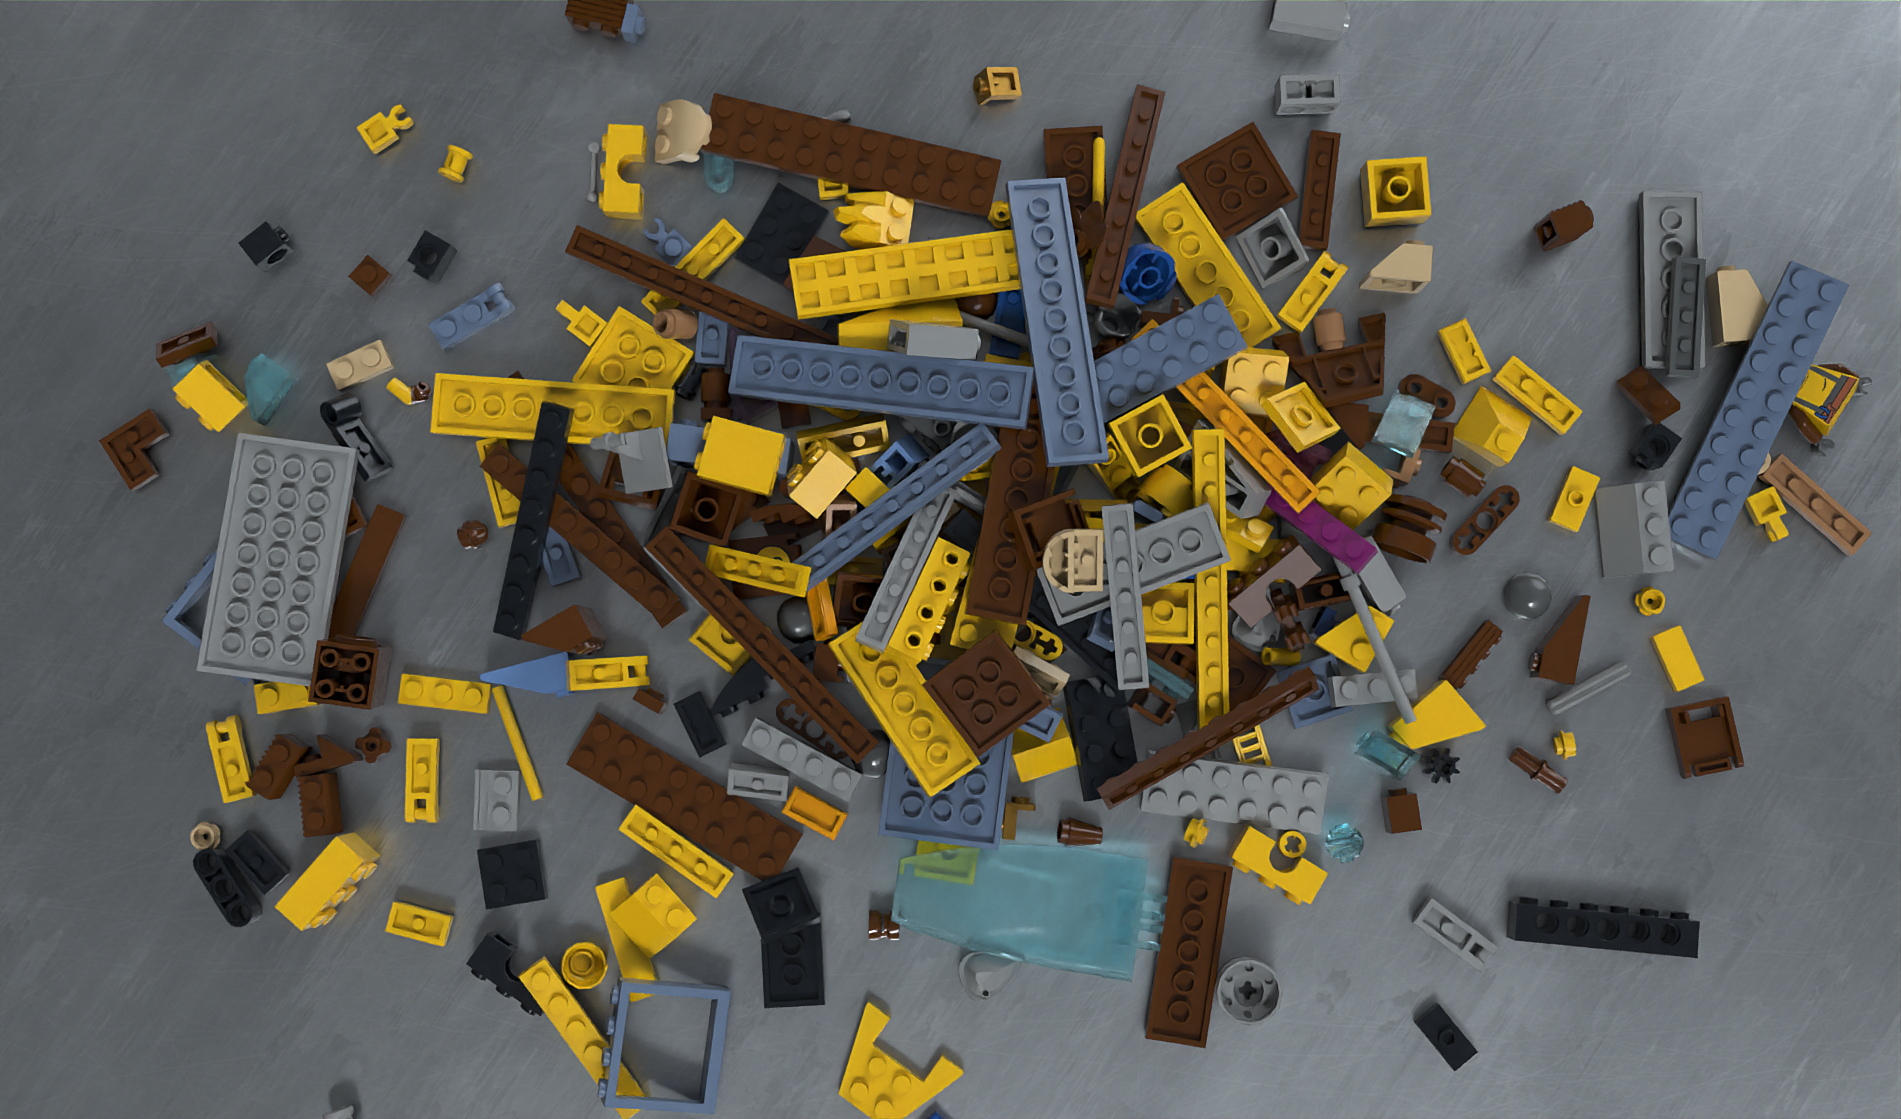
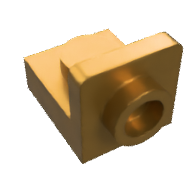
M986 67L974 77L973 91L977 96L978 105H985L990 100L1018 99L1022 96L1017 67Z

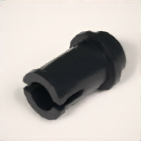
M693 361L689 362L680 382L674 385L676 388L675 394L687 401H690L691 397L696 396L695 390L701 381V374L707 371L700 365L695 375H693L697 367V363Z

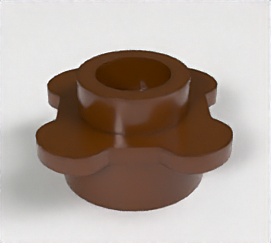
M376 727L371 728L366 736L357 738L355 741L356 749L363 752L367 763H375L379 756L391 750V743L381 734L382 731ZM374 742L376 744L375 748H371V743Z

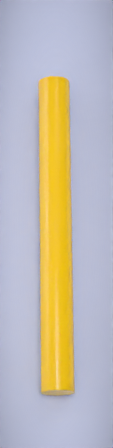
M503 685L492 689L531 800L535 801L543 798Z

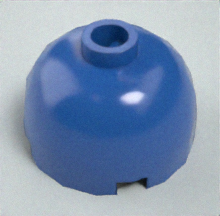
M1151 243L1133 245L1128 248L1119 286L1121 291L1132 302L1141 305L1148 304L1147 301L1153 299L1158 301L1164 298L1172 289L1177 278L1175 261L1158 245Z

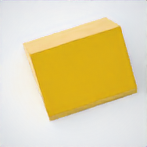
M1063 717L1050 742L1020 728L1014 731L1011 754L1021 783L1077 765L1072 741Z

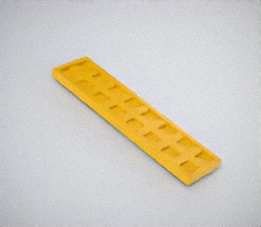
M1012 229L789 259L798 320L1020 289Z

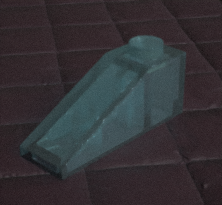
M1372 731L1371 734L1366 732L1357 742L1358 750L1354 753L1381 777L1402 780L1421 757L1415 751L1380 731Z

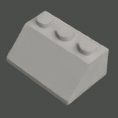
M1665 481L1597 488L1594 492L1602 578L1674 571Z

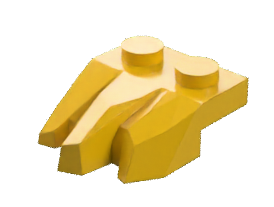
M888 191L849 193L844 196L845 202L850 206L837 207L833 210L835 220L849 226L840 233V236L851 247L862 250L907 244L909 242L914 200L892 194Z

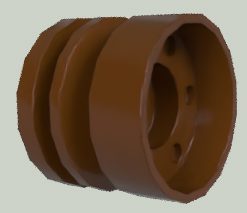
M1391 494L1384 501L1391 508H1382L1380 513L1392 522L1391 524L1376 523L1372 538L1382 551L1410 561L1429 564L1437 544L1428 538L1426 534H1441L1442 527L1436 523H1445L1447 513L1423 499L1409 495Z

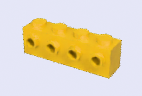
M940 537L935 540L884 651L915 666L922 659L925 661L928 659L934 647L930 640L934 632L940 633L946 621V617L942 614L947 605L950 607L953 605L959 590L955 589L959 578L964 580L970 569L971 563L967 562L971 554L970 552Z

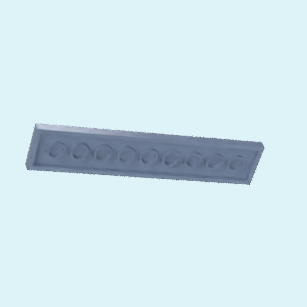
M1049 178L1007 181L1005 188L1031 364L1035 370L1034 384L1046 466L1057 467L1107 463L1109 454L1066 179Z
M1790 261L1668 512L1671 541L1712 559L1718 558L1844 298L1849 284L1797 262Z
M738 335L728 393L731 396L1026 430L1035 370L1034 367L905 355L899 352Z

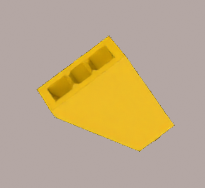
M1447 680L1437 681L1419 699L1411 704L1417 719L1416 721L1405 724L1400 713L1386 725L1387 729L1391 732L1388 734L1390 740L1399 749L1404 747L1409 750L1476 732L1486 727L1484 722Z

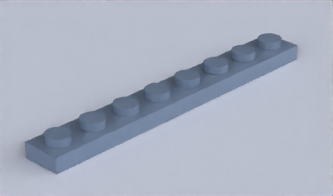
M978 424L792 562L812 567L806 593L999 451L1002 447L986 425Z

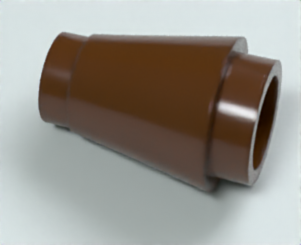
M1068 817L1067 820L1060 819L1057 828V842L1064 844L1065 847L1100 845L1102 842V827H1097Z

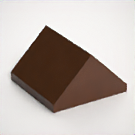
M687 471L668 528L689 538L726 548L744 491L732 486L702 479L697 474Z
M837 572L833 595V609L837 626L855 627L864 621L884 576Z

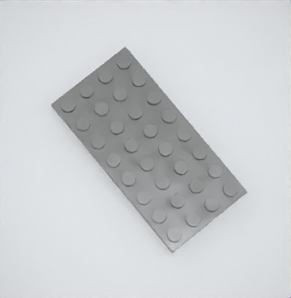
M238 433L196 671L310 686L317 640L328 639L360 450Z

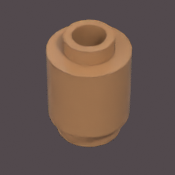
M1335 308L1318 311V316L1313 318L1317 347H1320L1321 352L1345 347L1344 343L1347 342L1343 314L1336 313Z
M664 309L655 315L653 328L655 333L664 339H691L697 332L698 320L695 313L691 310Z

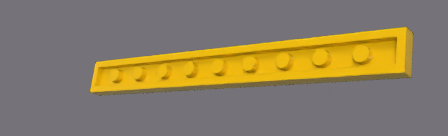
M1224 429L1192 430L1193 508L1209 502L1226 546ZM1227 562L1195 574L1194 579L1197 730L1208 725L1213 718L1223 716L1229 712Z

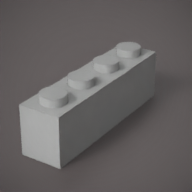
M755 718L741 744L847 802L850 801L863 776L862 773L761 718Z

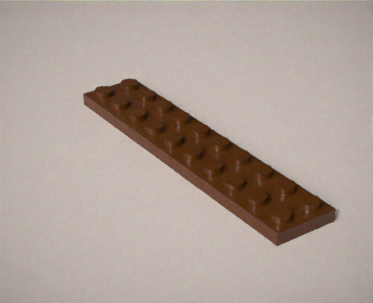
M717 93L713 95L709 111L712 121V130L709 134L710 141L707 145L701 146L702 153L821 179L835 184L848 185V187L870 192L888 191L892 194L914 200L917 203L986 219L990 215L1002 161L1000 159Z

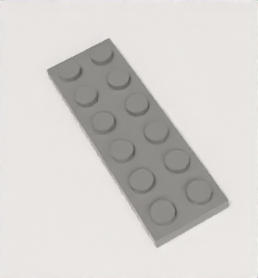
M1643 191L1639 194L1642 366L1645 369L1666 368L1672 259L1676 256L1703 259L1702 192ZM1703 304V321H1702L1700 369L1705 368V315H1704V304Z
M1209 502L1135 530L1141 594L1231 561ZM1103 542V591L1063 592L1047 580L1043 567L1036 569L1058 626L1111 606L1105 542Z
M1148 750L1147 759L1154 756L1157 751ZM1201 757L1142 791L1140 810L1320 834L1329 775L1328 773Z

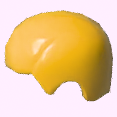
M591 942L575 943L566 949L560 961L563 978L568 984L577 989H591L602 982L608 969L604 952L599 946Z

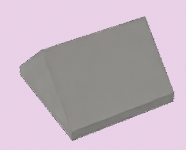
M1279 208L1236 236L1262 289L1302 270L1310 261L1283 208Z

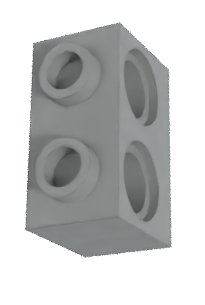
M1340 74L1280 75L1275 84V115L1334 114L1341 103Z

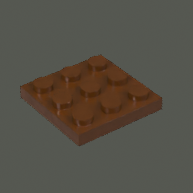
M1254 122L1193 155L1176 167L1195 201L1222 241L1227 240L1298 198L1296 191Z
M997 629L986 635L922 684L977 757L988 751L1052 703Z

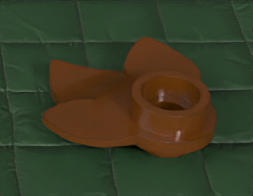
M1094 201L1082 213L1075 207L1070 208L1078 257L1084 256L1089 249L1097 248L1107 236L1108 226L1102 224L1104 211L1099 201Z

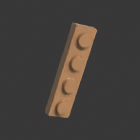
M1782 453L1776 455L1771 461L1769 468L1764 473L1758 475L1769 487L1774 486L1782 499L1847 556L1854 555L1871 536L1872 532Z

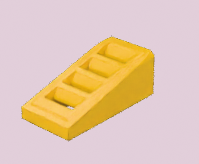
M1260 725L1253 727V732L1231 740L1238 762L1255 763L1263 760L1264 765L1272 766ZM1255 738V744L1241 747L1240 742ZM1259 749L1260 755L1245 759V753Z

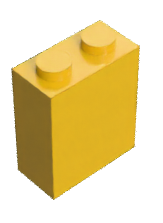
M713 416L712 422H707L703 431L702 439L706 440L703 452L699 451L696 456L694 469L698 470L697 476L705 480L771 497L787 441L786 436Z

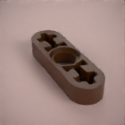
M1503 485L1494 489L1451 535L1449 546L1452 552L1458 556L1473 554L1518 506L1520 501L1518 491L1509 485ZM1508 493L1510 495L1508 498L1510 505H1502L1497 511L1487 506L1488 504L1491 507L1496 506L1501 500L1498 494ZM1481 512L1489 514L1492 518V524L1488 529H1482L1477 524V516ZM1472 530L1481 535L1480 538L1478 535L1472 536L1468 541V544L1471 546L1470 548L1465 547L1461 549L1459 547L1461 543L1458 539L1459 536L1462 538L1466 537Z
M785 699L778 704L776 717L783 725L835 759H843L849 756L844 751L835 753L833 751L835 746L829 741H826L825 746L820 744V741L828 734L824 729L817 738L807 734L806 726L811 720H814L810 715L804 719L800 730L795 727L799 723L798 720L792 717L785 720V712L782 710L784 706L790 707L794 704L796 706L795 712L801 717L804 715L805 710L794 699Z

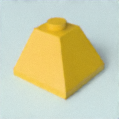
M1480 386L1455 425L1453 438L1497 467H1501L1511 461L1525 439L1532 417L1485 387Z

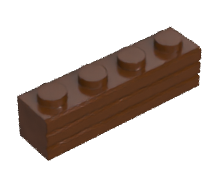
M1485 620L1438 678L1440 680H1447L1455 690L1463 688L1467 683V676L1477 671L1479 668L1477 664L1480 660H1485L1490 654L1489 649L1501 641L1503 631L1490 620Z

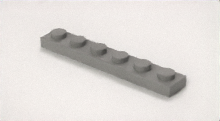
M950 487L913 514L855 638L856 642L884 653L955 499L957 490Z
M1133 503L1102 506L1118 689L1149 688Z

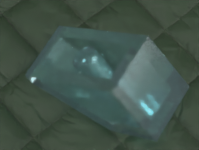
M262 353L249 363L247 374L244 376L250 417L253 421L266 426L299 377Z

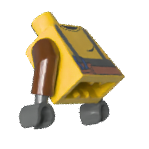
M1843 363L1811 365L1788 411L1798 431L1811 444V452L1815 456L1826 457V454L1821 449L1823 444L1827 448H1834V442L1830 439H1822L1823 435L1827 436L1852 396L1859 397L1868 394V392L1862 389L1861 385L1868 386L1872 384L1871 378H1859L1856 372Z

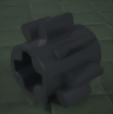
M1430 748L1432 755L1429 758H1421L1422 761L1426 762V769L1422 771V774L1433 775L1431 778L1432 783L1437 784L1440 777H1442L1445 783H1451L1449 776L1453 773L1460 774V771L1455 769V763L1460 758L1450 757V748H1444L1441 754H1439L1436 748ZM1439 760L1446 763L1442 767L1443 771L1436 770L1435 766L1439 765Z

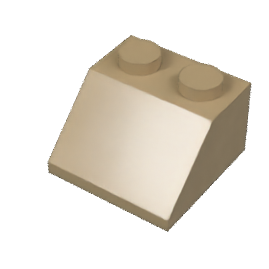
M1421 240L1406 241V243L1400 245L1375 266L1359 282L1358 289L1417 294L1431 282L1433 246L1424 245V241Z

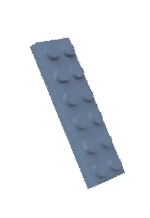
M1219 294L1094 361L1104 425L1248 349Z

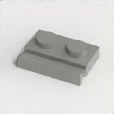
M475 770L473 830L519 831L521 770Z

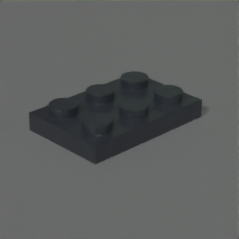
M778 182L734 258L739 263L786 288L783 283L790 274L789 259L800 258L813 236L818 235L830 212Z
M821 922L766 944H763L761 939L764 1008L825 1005Z

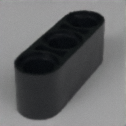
M216 847L199 851L193 859L194 870L226 921L234 927H243L257 922L262 915L261 903L235 862L225 852L226 849ZM210 854L216 858L214 869L207 863ZM226 879L232 884V892L230 894L226 893L223 888ZM241 905L246 906L249 914L246 920L240 916L239 909Z

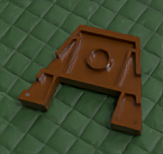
M1385 312L1359 318L1358 327L1364 343L1307 355L1298 331L1272 337L1273 348L1284 351L1289 356L1288 366L1302 382L1308 385L1325 408L1383 395Z

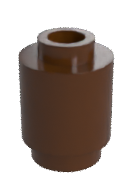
M707 368V373L701 374V403L704 404V407L728 408V404L731 403V395L728 393L730 374L724 373V368Z
M1455 456L1451 457L1439 474L1444 478V483L1466 498L1471 494L1476 497L1486 485V482L1483 480L1485 473L1463 458L1458 459Z

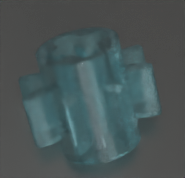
M1347 823L1335 826L1334 830H1329L1330 835L1327 836L1325 844L1330 856L1333 858L1340 857L1341 863L1354 861V857L1361 855L1360 852L1363 850L1364 840L1356 828L1350 829Z

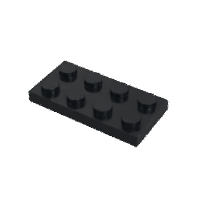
M1101 676L1068 681L1063 687L1084 802L1102 799L1097 788L1103 785L1107 779L1121 775L1138 762L1125 692L1120 695Z

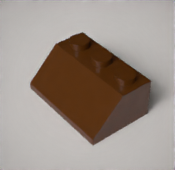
M576 604L521 635L522 639L527 642L564 652L576 653L577 655L587 654L588 656L603 649L602 643L609 640L593 610Z

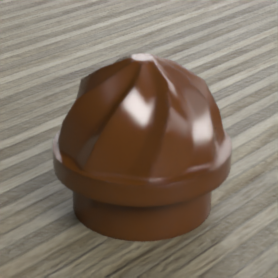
M467 520L457 529V536L465 549H478L488 539V529L485 524L478 520Z

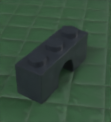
M495 930L487 933L466 963L472 968L471 973L480 980L486 981L488 979L497 985L496 991L504 997H514L521 1002L520 1007L528 1014L542 1016L545 1012L511 969V958L518 947Z

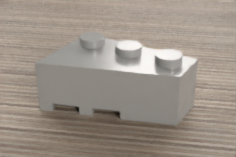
M1198 419L1193 430L1215 428L1206 419ZM1191 432V434H1190V436H1189V438H1188V441L1190 442L1191 446H1192V432ZM1225 439L1226 509L1241 519L1259 516L1272 489L1261 475ZM1192 449L1180 454L1174 469L1193 483Z

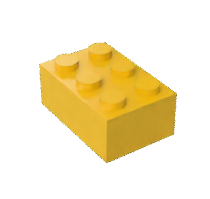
M355 832L336 836L274 907L301 931L312 927L316 929L321 924L326 925L337 914L335 908L341 901H348L357 891L355 885L362 877L367 879L376 870L378 865L375 862L381 855Z

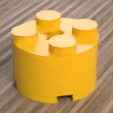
M1162 464L1151 470L1137 488L1138 493L1136 496L1145 504L1162 512L1164 518H1168L1193 508V491L1191 490L1193 483L1173 467L1167 464L1163 466Z

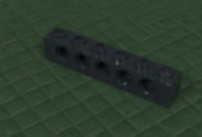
M1519 897V902L1509 901L1507 938L1514 941L1698 958L1700 921L1690 919L1689 913L1670 911V916L1659 915V910L1640 908V913H1629V907L1610 905V911L1598 910V904L1580 902L1579 908L1568 907V901L1550 899L1549 905L1538 904V899L1532 897ZM1546 913L1548 922L1546 926L1539 928L1537 918L1540 914ZM1576 916L1578 925L1573 931H1569L1567 922L1570 917ZM1602 919H1606L1608 928L1604 933L1600 934L1597 928L1598 923ZM1632 922H1636L1638 931L1634 936L1630 937L1628 927ZM1666 925L1668 934L1661 940L1658 931L1661 926Z

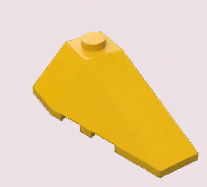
M955 298L881 308L839 323L838 346L895 352L887 349L890 319L963 326V320Z

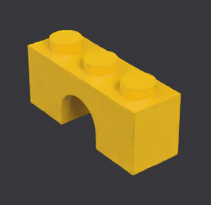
M608 124V132L603 133L602 148L603 151H606V162L601 163L600 175L601 180L605 181L604 191L599 192V208L603 209L607 218L643 220L644 189L640 184L627 183L622 180V173L627 165L633 162H646L648 133L643 125Z
M1245 825L1228 853V856L1234 859L1231 865L1248 874L1250 869L1260 875L1258 881L1273 890L1278 885L1286 890L1284 897L1298 905L1301 904L1302 900L1311 904L1328 873L1300 856L1295 858L1289 868L1275 870L1270 863L1269 856L1276 841L1251 826Z

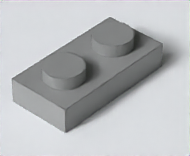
M730 763L727 794L787 801L790 771L787 769Z

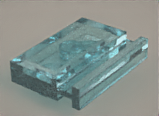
M1396 389L1372 442H1381L1385 444L1384 447L1412 459L1436 406L1411 395L1404 396Z
M1147 658L1150 684L1155 680L1164 686L1162 691L1175 700L1179 697L1181 699H1188L1194 691L1192 687Z

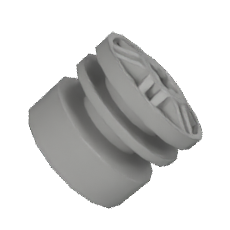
M1249 956L1233 958L1219 970L1215 983V995L1224 1013L1236 1023L1248 1026L1262 1024L1272 1018L1280 1007L1282 998L1280 980L1275 972L1260 959ZM1245 981H1249V984L1255 988L1254 991L1249 992L1247 997H1244L1243 992L1239 990V987L1245 985Z

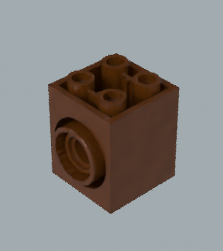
M336 634L335 638L317 640L308 702L367 710L384 705L393 646L378 644V639L345 634Z

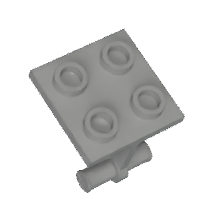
M662 427L621 434L608 432L603 434L602 437L591 439L590 445L593 450L605 449L619 454L626 494L673 487Z

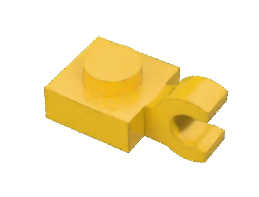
M561 300L555 308L561 315L571 321L566 329L590 348L593 347L608 324L585 305L578 312L564 300Z
M1774 486L1746 498L1744 504L1755 526L1765 524V532L1770 542L1780 540L1789 535L1779 517L1786 514L1787 511Z

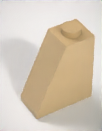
M1734 265L1718 267L1715 273L1706 277L1713 347L1748 345L1768 305L1747 269L1736 270Z

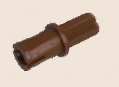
M1516 747L1511 752L1510 762L1528 773L1531 780H1538L1556 794H1559L1567 785L1568 778L1563 777L1549 767L1546 760H1539L1522 747Z

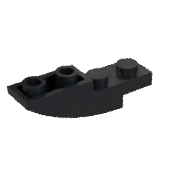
M808 640L790 649V651L805 664L814 659L812 654L816 652V647L812 640ZM752 658L729 680L720 692L710 710L712 715L721 714L722 718H725L739 710L738 704L748 700L749 704L766 697L764 691L770 689L765 677L769 676L771 680L774 678Z

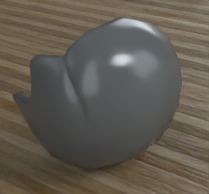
M1118 292L1113 310L1097 306L1093 321L1097 331L1106 339L1115 338L1116 341L1128 338L1135 331L1141 313L1136 303L1132 302L1123 293Z
M1523 572L1511 578L1505 591V599L1508 609L1517 617L1530 620L1538 618V616H1542L1551 604L1552 593L1548 582L1541 576L1531 572Z
M791 597L785 600L777 611V625L780 633L793 644H802L808 640L815 639L807 597Z
M869 729L868 731L879 743L858 764L852 758L851 761L855 770L862 773L865 777L878 778L883 776L887 770L890 739L883 730Z

